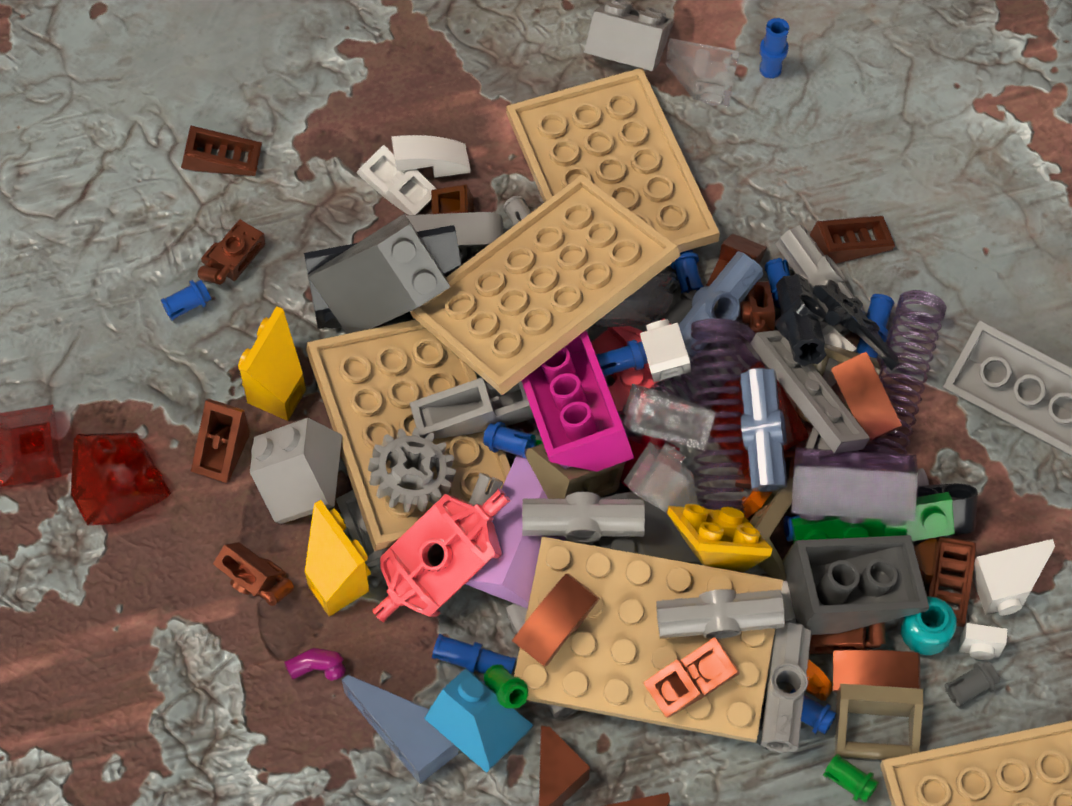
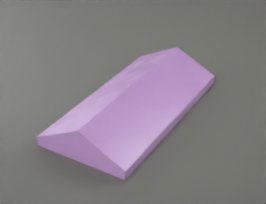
M516 455L501 489L506 493L505 497L508 496L511 501L493 516L494 519L492 520L502 555L498 559L492 558L466 585L528 609L542 537L566 541V537L522 536L523 499L548 498L528 460ZM559 464V465H561L564 469H567V468L571 467V466H566V465Z

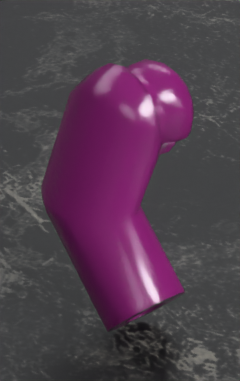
M312 648L284 662L292 680L314 669L323 670L326 678L331 681L342 677L346 672V667L342 663L344 658L338 652L321 648Z

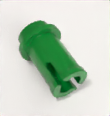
M500 664L492 665L487 669L484 674V683L494 691L500 705L512 709L518 708L526 702L528 686L523 679L511 675Z
M838 753L830 761L823 774L825 778H829L853 794V800L856 802L860 799L866 803L879 784L877 780L873 779L874 774L872 772H869L867 775L843 759Z

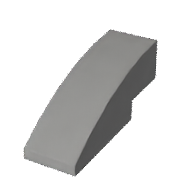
M479 378L410 402L416 428H419L420 437L426 438L429 433L434 434V439L484 432L490 423L496 424L500 421L509 426L534 418L522 381L502 395L489 383H486L483 378Z

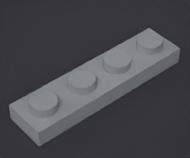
M778 330L757 332L750 343L751 346L761 357L762 362L769 369L775 370L776 378L782 385V388L794 400L805 418L810 421L833 453L864 449L870 437L813 364L802 366L794 361L789 340Z

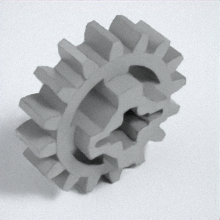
M401 428L398 429L395 440L386 434L383 438L382 446L377 444L374 446L373 458H370L368 471L372 472L369 483L373 486L379 485L376 494L378 498L385 497L386 495L390 497L389 507L393 508L400 502L403 503L404 512L409 513L411 506L417 504L419 510L425 512L428 501L434 505L442 495L449 494L452 485L450 482H453L456 472L455 469L451 468L454 456L444 455L447 446L445 442L437 445L433 443V433H429L426 438L420 437L419 428H414L412 436H407ZM388 460L391 461L390 468L392 471L390 474L386 470V462ZM434 466L437 470L436 480L433 479L434 473L431 471Z

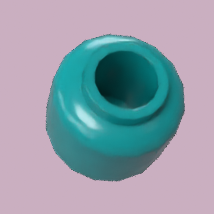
M927 596L929 609L926 612L903 617L901 635L904 643L912 651L918 652L920 655L931 656L942 652L948 647L956 631L957 618L947 602L937 597Z

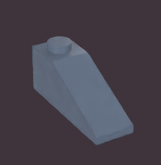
M347 675L342 679L346 696L419 784L458 755V748L424 719L429 709L353 676Z

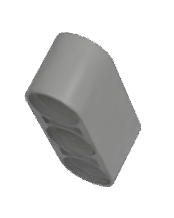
M494 212L407 216L417 232L455 225L461 262H467L504 234L502 216Z

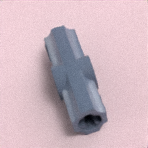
M737 251L710 286L700 288L693 296L692 309L679 324L690 360L694 361L722 326L730 325L737 319L740 312V303L764 274L763 268L745 253ZM716 301H718V306H717L716 310L714 311V310H713V309H714V305H715Z
M750 369L747 372L741 373L740 381L745 414L741 416V430L745 449L748 450L751 487L753 491H779L782 488H787L786 462L783 445L787 443L783 412L779 409L776 372L774 369Z

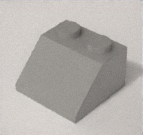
M305 418L254 437L251 449L250 474L274 522L283 524L313 514L314 503L322 500L327 509L334 507L342 434L310 418Z

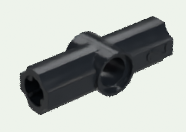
M798 273L794 276H783L776 284L777 298L782 315L775 321V325L778 331L789 340L794 361L802 366L819 364L827 355L824 347L825 340L820 323L825 319L826 312L813 299L806 278Z

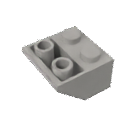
M626 0L606 2L593 12L584 53L653 71L659 65L674 19L667 18L665 11L647 7L645 12L633 9L632 3Z

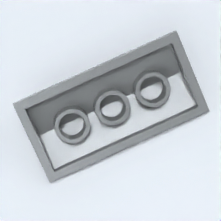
M979 320L943 388L1072 456V368Z

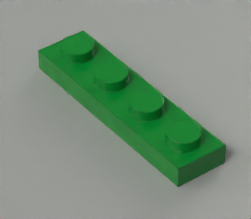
M948 492L791 519L794 544L797 540L911 535L912 541L955 534L953 504Z

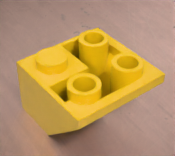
M276 306L270 318L265 317L262 320L257 331V340L251 349L247 348L241 355L238 369L240 370L247 403L288 421L305 393L306 388L284 310Z
M322 500L314 503L305 575L308 587L330 617L369 592L367 577L371 573L365 563L368 560V556L357 539L350 541L346 536L344 530L347 528L336 509L329 511Z
M686 504L685 507H668V516L703 566L744 573L771 556L772 547L760 535L761 533L744 517V513L738 509L722 507L721 510H712L696 504Z

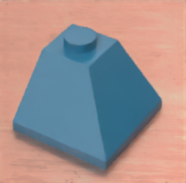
M466 668L441 690L424 718L486 773L534 726L514 708H505L500 705L494 691Z

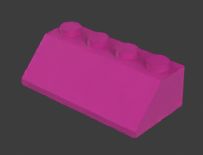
M586 330L521 380L550 462L598 472L634 458L624 427Z

